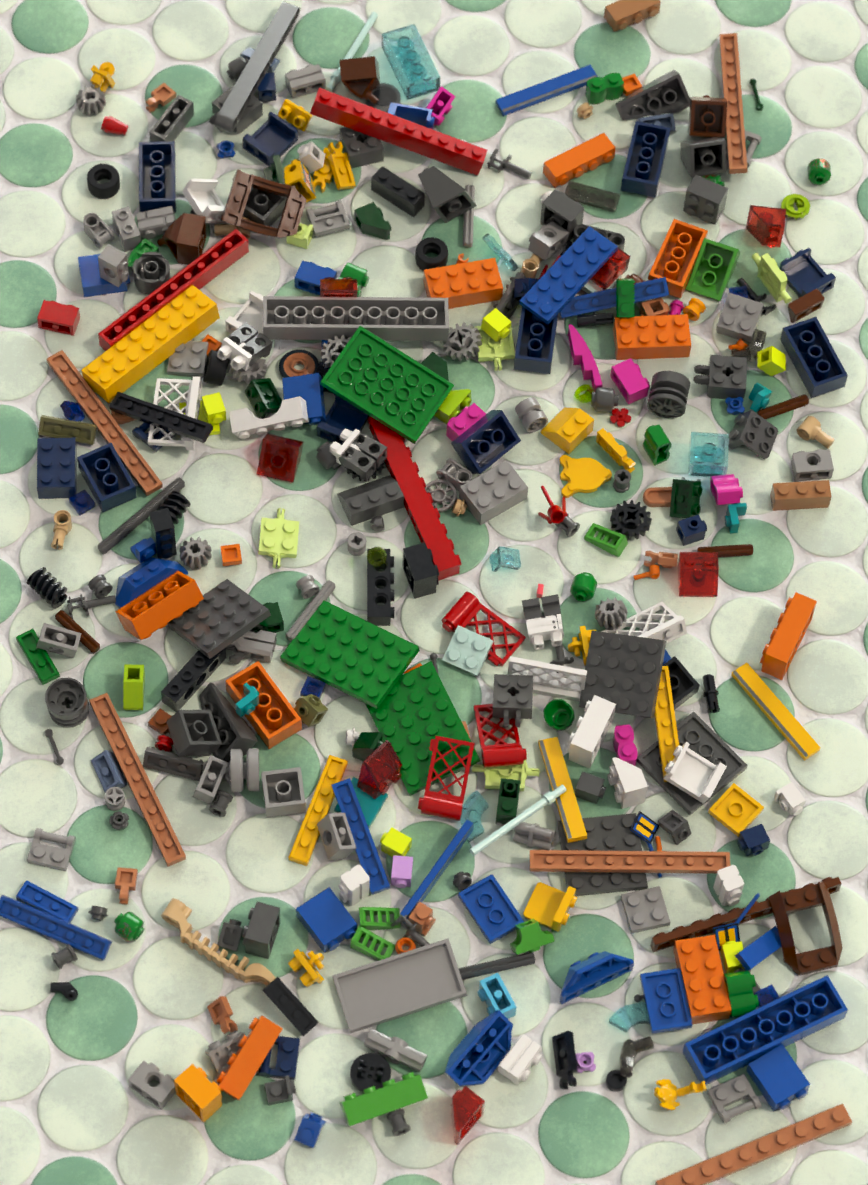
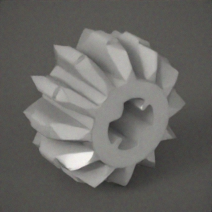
M93 85L91 88L85 86L84 90H79L78 95H76L77 108L81 110L82 114L88 113L90 116L91 113H95L97 115L98 111L103 112L104 106H106L105 94L101 92L99 87L94 89Z
M191 537L190 542L184 540L183 546H180V559L184 562L185 566L190 565L191 569L195 566L201 569V564L207 566L208 560L212 558L211 546L208 545L206 540L201 541L200 537L197 540Z
M616 597L612 600L607 598V601L600 600V605H596L595 619L600 627L604 626L606 629L613 627L615 629V626H622V622H626L628 612L622 600H617Z

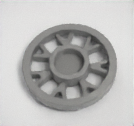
M438 479L426 485V492H430L433 502H435L433 507L437 508V504H443V508H437L439 512L447 511L453 507L457 499V492L452 483ZM442 484L447 485L445 490L441 488ZM436 485L437 488L432 491L430 487ZM453 490L454 494L447 496L446 493ZM446 499L451 500L449 505L445 503Z

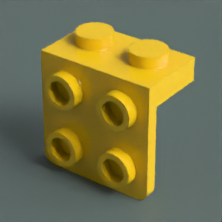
M537 883L523 916L529 920L535 919L539 924L559 932L562 925L567 924L570 916L568 914L570 907L574 908L578 897L575 896L576 889L569 886L565 893L544 883Z

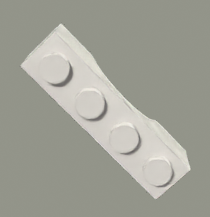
M300 396L282 400L279 410L273 416L265 419L257 418L248 408L229 412L232 433L241 439L248 438L251 434L263 435L270 430L282 431L288 426L300 427L303 426V423L309 422L306 400Z

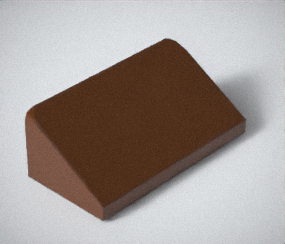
M818 289L788 304L790 321L792 323L822 307L825 298Z

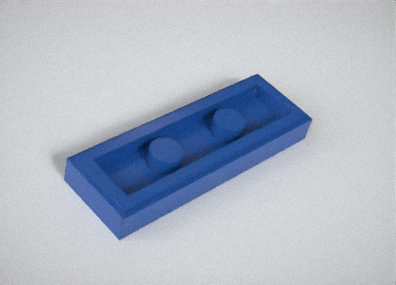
M27 880L16 895L17 900L69 923L78 912L77 906Z
M774 926L735 955L746 970H751L782 947L777 927Z

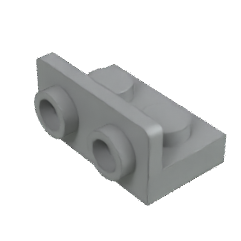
M234 1031L226 1036L227 1039L221 1043L218 1040L208 1045L209 1049L205 1053L209 1056L218 1074L221 1071L225 1072L229 1066L227 1061L232 1053L236 1054L240 1048L238 1043L245 1033Z

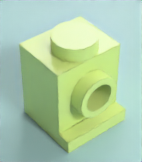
M300 223L297 234L287 236V243L307 249L313 237V225L310 224L308 226Z

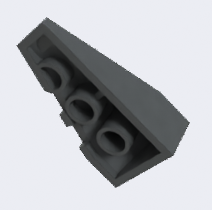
M673 70L645 85L615 105L621 119L629 120L645 116L677 113L690 106V97L680 74Z
M210 682L199 698L202 710H211L222 743L212 754L216 758L230 762L231 749H241L243 756L247 755V750L253 748L258 740L250 726L236 713L234 707L218 688Z

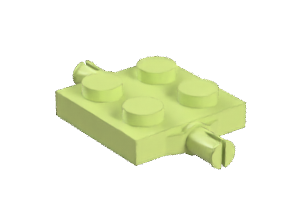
M758 253L753 254L751 258L757 264L758 278L776 302L784 300L785 303H789L792 298L786 292L788 279L786 274L778 268L775 259L771 258L768 253L761 257Z
M475 326L482 336V345L478 346L480 351L477 352L478 362L494 361V370L498 371L499 369L500 371L502 370V360L515 359L512 326H510L509 335L497 342L485 333L481 326Z
M281 508L277 509V518H261L258 554L272 557V567L276 568L277 562V569L281 567V558H296L299 521L284 519L285 509L283 508L282 511Z
M523 760L522 765L483 768V764H474L472 766V772H484L485 789L500 790L501 778L520 780L519 791H524L527 776L539 777L540 768H528L526 760Z

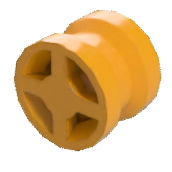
M691 298L688 303L689 305L684 307L683 314H688V319L697 321L700 318V313H703L706 307L701 300Z

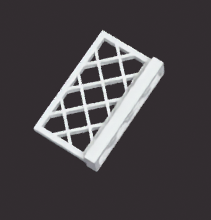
M193 376L192 380L157 378L153 404L158 405L159 402L165 399L169 404L164 408L170 409L173 407L178 413H185L186 416L198 419L202 394L201 378ZM161 385H169L171 389L163 393L160 387ZM181 386H189V390H187L183 394L178 390V388H180ZM175 391L179 397L171 401L167 396ZM184 400L187 405L180 410L176 404ZM150 424L148 445L186 447V450H194L195 440L182 436V441L173 440L171 437L176 433L169 432L167 434L162 428H155L154 425ZM159 431L164 435L160 440L153 439V436Z
M663 602L626 619V622H622V626L617 625L615 629L610 627L601 631L667 641L666 644L687 634L684 618L681 615L677 616ZM661 609L664 611L663 614H654ZM641 619H647V622H638V621L641 620ZM652 619L660 620V623H653L651 621ZM625 627H631L630 630H622ZM636 627L644 628L643 631H635Z
M510 656L508 675H532L533 693L580 702L581 690L585 688L587 670Z

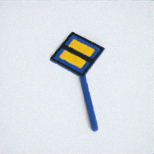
M639 811L630 831L647 842L649 851H654L651 842L659 825ZM657 873L658 877L661 878L662 874Z
M759 893L754 896L735 923L713 928L718 951L728 941L740 942L738 924L760 897Z

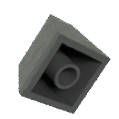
M711 137L680 142L681 160L691 178L695 174L705 176L726 172L725 139Z
M436 167L426 168L418 174L433 209L445 223L477 206L462 186Z

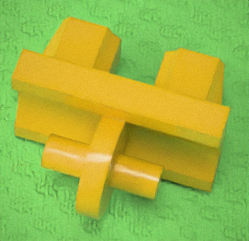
M104 62L100 65L99 70L93 65L91 68L93 76L90 81L95 85L94 88L99 87L101 92L104 93L108 86L113 88L115 85L111 77L115 72L113 64Z
M288 99L284 100L278 113L279 117L302 131H306L313 117L312 114L304 110V107H299Z
M580 626L579 641L577 637H573L572 643L568 644V651L574 652L576 657L580 656L581 651L583 663L586 666L591 632L596 630H586L585 626Z
M295 950L293 952L295 956L288 964L296 973L303 967L307 970L300 977L302 983L309 987L315 982L321 983L324 981V978L315 968V966L319 970L324 968V965L321 963L324 959L323 954L315 955L313 951H310L308 956L311 959L309 960L303 951Z

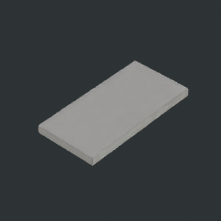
M449 938L332 975L350 1034L467 996Z

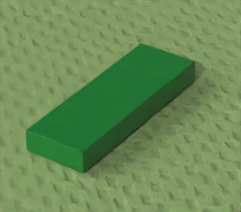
M31 629L16 636V640L40 682L44 685L59 678L60 674L47 651L36 648L39 638L34 629Z

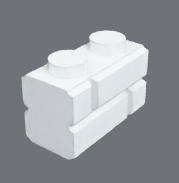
M356 865L350 869V872L347 871L342 874L340 884L338 885L340 889L339 897L350 906L358 903L359 899L363 900L369 896L370 877L361 865Z
M731 865L718 870L713 888L716 894L719 895L718 899L722 906L738 904L744 887V881L739 876L736 865Z
M521 1034L498 1065V1072L516 1085L521 1080L525 1082L531 1073L529 1070L533 1064L536 1066L543 1057L541 1055L542 1047L526 1035Z

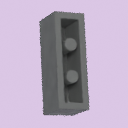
M178 95L149 131L150 142L174 141L194 116L193 102Z

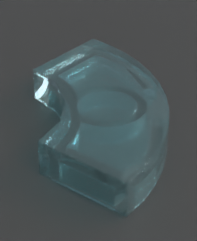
M488 233L483 236L485 243L495 255L503 260L502 262L511 271L519 268L493 236Z
M478 790L468 797L461 813V827L466 820L474 823V830L466 840L468 843L484 833L481 817L489 804Z
M645 1002L626 1005L620 1008L610 1018L609 1023L626 1033L637 1024L650 1025Z

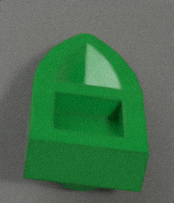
M144 238L131 252L128 258V268L133 267L134 261L140 258L142 254L146 252L158 253L159 247Z

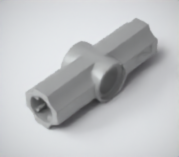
M371 1029L364 1043V1046L382 1054L389 1062L394 1064L401 1063L417 1072L422 1070L427 1059L426 1054L409 1047L404 1040L398 1037L391 1038L374 1029Z

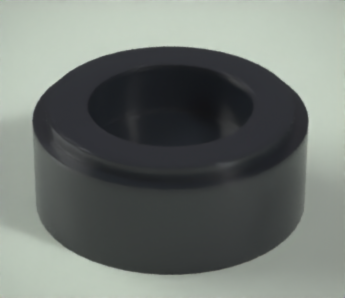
M620 1070L610 1071L606 1077L607 1087L614 1092H619L625 1088L627 1083L626 1075Z

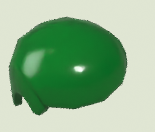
M554 699L547 703L544 708V719L551 728L557 731L566 730L575 719L574 710L565 700Z

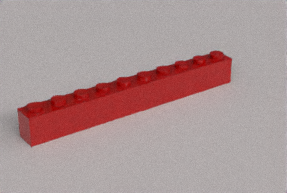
M322 88L318 89L310 114L477 176L487 154V149Z
M237 229L233 230L98 333L99 345L107 351L191 285L200 290L249 252L248 239Z
M369 417L368 427L374 440L387 447L388 457L385 459V465L390 476L400 486L404 495L405 509L421 543L426 544L427 549L432 551V563L437 565L439 570L438 581L459 574L460 565H462L458 554L455 555L453 551L454 544L446 536L447 529L444 523L441 524L439 521V511L432 505L433 499L430 492L427 493L425 490L426 484L423 477L418 475L417 463L412 462L411 450L404 444L405 438L374 418Z

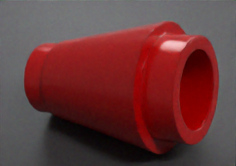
M105 116L101 130H104L105 133L126 135L129 125L112 116Z

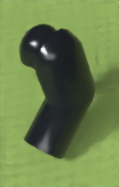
M51 982V993L61 992L69 1001L77 999L78 991L70 982Z

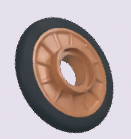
M301 349L292 350L281 358L279 371L283 378L314 374L317 371L319 362L316 356L309 351ZM296 364H302L304 366V369L296 370L294 366Z

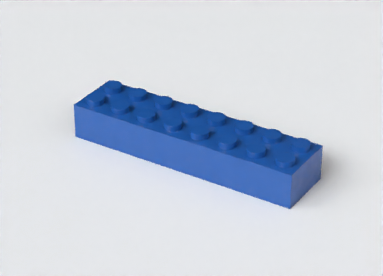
M827 975L685 1043L683 1054L699 1082L705 1081L707 1085L747 1066L781 1044L786 1047L844 1019L848 1009Z

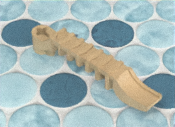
M171 899L161 917L180 930L181 943L184 944L185 942L189 945V948L192 950L194 948L198 951V954L201 956L203 954L210 962L212 960L218 967L221 966L227 973L230 972L236 979H241L245 983L260 982L267 986L275 979V976L260 963H253L244 971L249 963L247 957L244 956L237 967L235 965L238 960L236 954L233 953L230 959L227 960L225 958L228 952L225 949L218 954L219 946L213 943L211 948L208 947L210 943L209 938L204 937L202 942H200L201 933L197 930L194 934L191 933L192 925L187 922V918L192 910L178 899Z

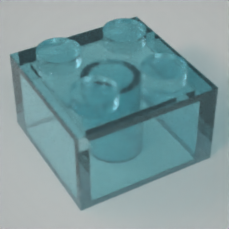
M691 432L688 475L710 477L727 474L729 434Z

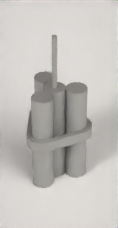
M522 822L513 828L515 830L513 841L528 844V847L531 848L535 846L550 850L556 831L540 827L536 823Z

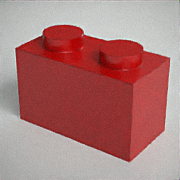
M43 300L37 317L38 327L74 336L80 320L79 308L73 305L60 304L56 301Z

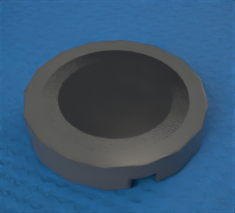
M380 83L372 91L373 95L379 99L378 103L374 105L367 100L366 105L388 113L390 103L400 104V93L393 85Z

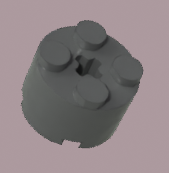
M146 252L134 261V283L138 291L151 294L171 278L169 262L162 254Z

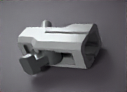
M260 630L257 633L248 631L226 647L227 650H232L234 654L229 656V662L237 665L241 660L249 658L271 663L276 646L277 633Z

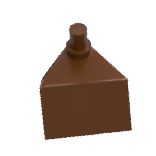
M376 57L340 60L341 81L345 88L357 98L369 100L376 105L379 99L372 92L380 84L379 63Z
M708 95L690 97L689 136L725 137L728 104L726 98H710Z
M183 213L168 227L162 238L157 240V244L159 246L167 245L177 263L189 265L203 254L207 237L205 216Z

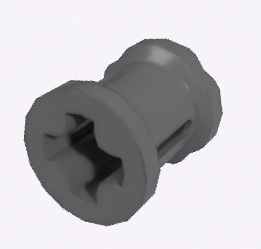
M625 469L616 471L613 488L619 493H624L630 488L631 474Z
M569 514L561 523H555L557 527L560 526L566 532L568 537L573 536L580 528V524L578 522L575 523L569 517Z
M217 791V797L214 804L209 807V810L217 816L224 817L226 816L227 806L233 797L224 791Z
M70 944L57 953H51L59 970L66 963L78 960Z
M397 1109L387 1114V1119L391 1121L394 1129L392 1131L394 1136L403 1135L411 1130L410 1125H407L404 1118V1109Z

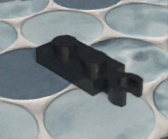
M566 1031L552 1037L556 1076L561 1077L559 1085L561 1089L565 1090L568 1089V1083L569 1086L573 1087L577 1085L576 1078L573 1077V1073L577 1072L573 1032Z

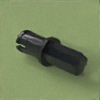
M593 312L591 315H577L578 327L592 325L596 327V325L614 322L613 313L595 314Z
M707 674L702 678L705 691L703 696L706 697L707 712L717 713L720 711L717 698L719 692L716 690L714 676Z

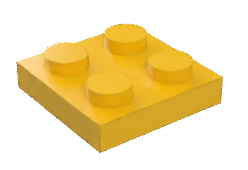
M733 783L712 805L708 813L739 837L740 832L746 830L764 810V806Z

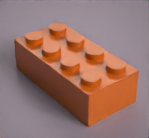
M674 219L650 270L648 280L666 277L669 295L681 299L691 277L704 238L707 239L708 230Z
M495 258L424 270L423 282L427 298H448V309L498 301L503 296V285Z
M688 314L614 318L613 334L616 360H628L630 358H682L690 356L691 338Z
M176 571L115 612L124 630L142 640L150 637L156 630L164 628L174 618L182 616L183 612L189 608L197 606L204 597L194 579L180 571Z
M797 592L793 598L789 597L785 606L786 609L784 613H781L777 622V628L773 629L770 636L771 640L763 650V656L760 661L763 664L762 672L783 680L813 618L816 600Z
M259 661L225 680L226 691L235 703L246 696L243 692V685L246 682L250 687L254 686L258 690L259 704L252 713L245 714L244 716L268 749L302 730V719Z
M715 935L676 940L673 952L676 966L681 969L692 1024L729 1019L732 1009Z

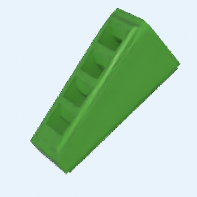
M595 523L592 524L584 536V540L617 557H620L628 544L625 535ZM598 531L599 533H598L597 537L594 538V535H595L596 532Z
M359 907L360 927L367 930L401 928L400 924L392 927V922H390V914H394V920L400 916L399 908ZM374 915H378V922H374ZM382 915H386V922H382ZM366 916H370V922H366Z
M358 926L351 940L350 948L377 960L391 957L395 945ZM361 936L364 937L362 944L359 943ZM371 940L372 942L368 948L366 945ZM376 943L380 944L377 951H374ZM387 947L384 956L381 955L383 948Z

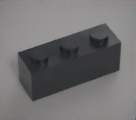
M382 166L371 177V190L413 218L425 206V193Z
M165 508L149 512L152 539L156 545L158 559H168L173 555H177L175 530L169 509Z

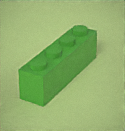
M414 1072L402 1075V1080L395 1082L394 1079L383 1082V1087L375 1089V1086L363 1089L364 1093L358 1096L355 1093L344 1096V1101H341L340 1105L347 1126L358 1124L427 1099L428 1096L420 1074L414 1075Z

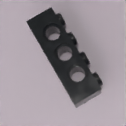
M367 549V621L376 626H390L391 619H394V607H391V601H394V590H390V584H394V573H390V568H394V556H390V549ZM377 586H384L385 588L379 589ZM377 603H384L385 605L379 606Z
M226 648L210 659L198 650L161 691L162 702L175 712L180 710L226 659Z

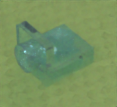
M499 546L490 555L492 571L496 572L500 567L518 570L521 567L519 550Z

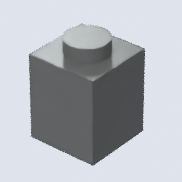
M582 772L576 786L575 796L597 804L599 798L603 799L606 787L603 786L605 779Z

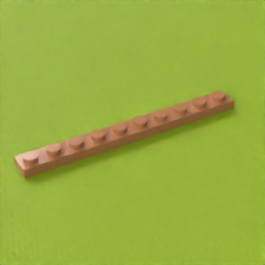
M737 33L720 34L724 98L728 102L726 133L729 174L747 173Z
M61 350L48 357L47 363L93 425H97L98 432L107 444L112 443L123 465L145 495L148 496L163 487L162 482L64 351Z
M108 693L90 699L89 703L167 866L169 867L185 860L186 855Z
M530 850L529 862L530 872L717 873L718 870L730 866V852Z
M840 1104L657 1180L655 1184L707 1185L851 1125L852 1120L844 1105Z

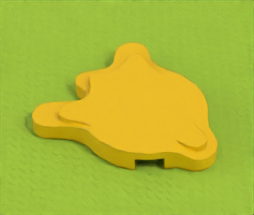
M568 455L560 457V464L564 468L560 474V479L568 481L561 492L565 498H569L578 492H595L597 488L612 478L611 471L595 459H575Z

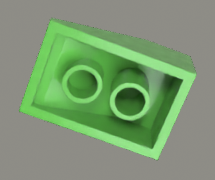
M704 238L686 290L721 301L740 255L739 249Z

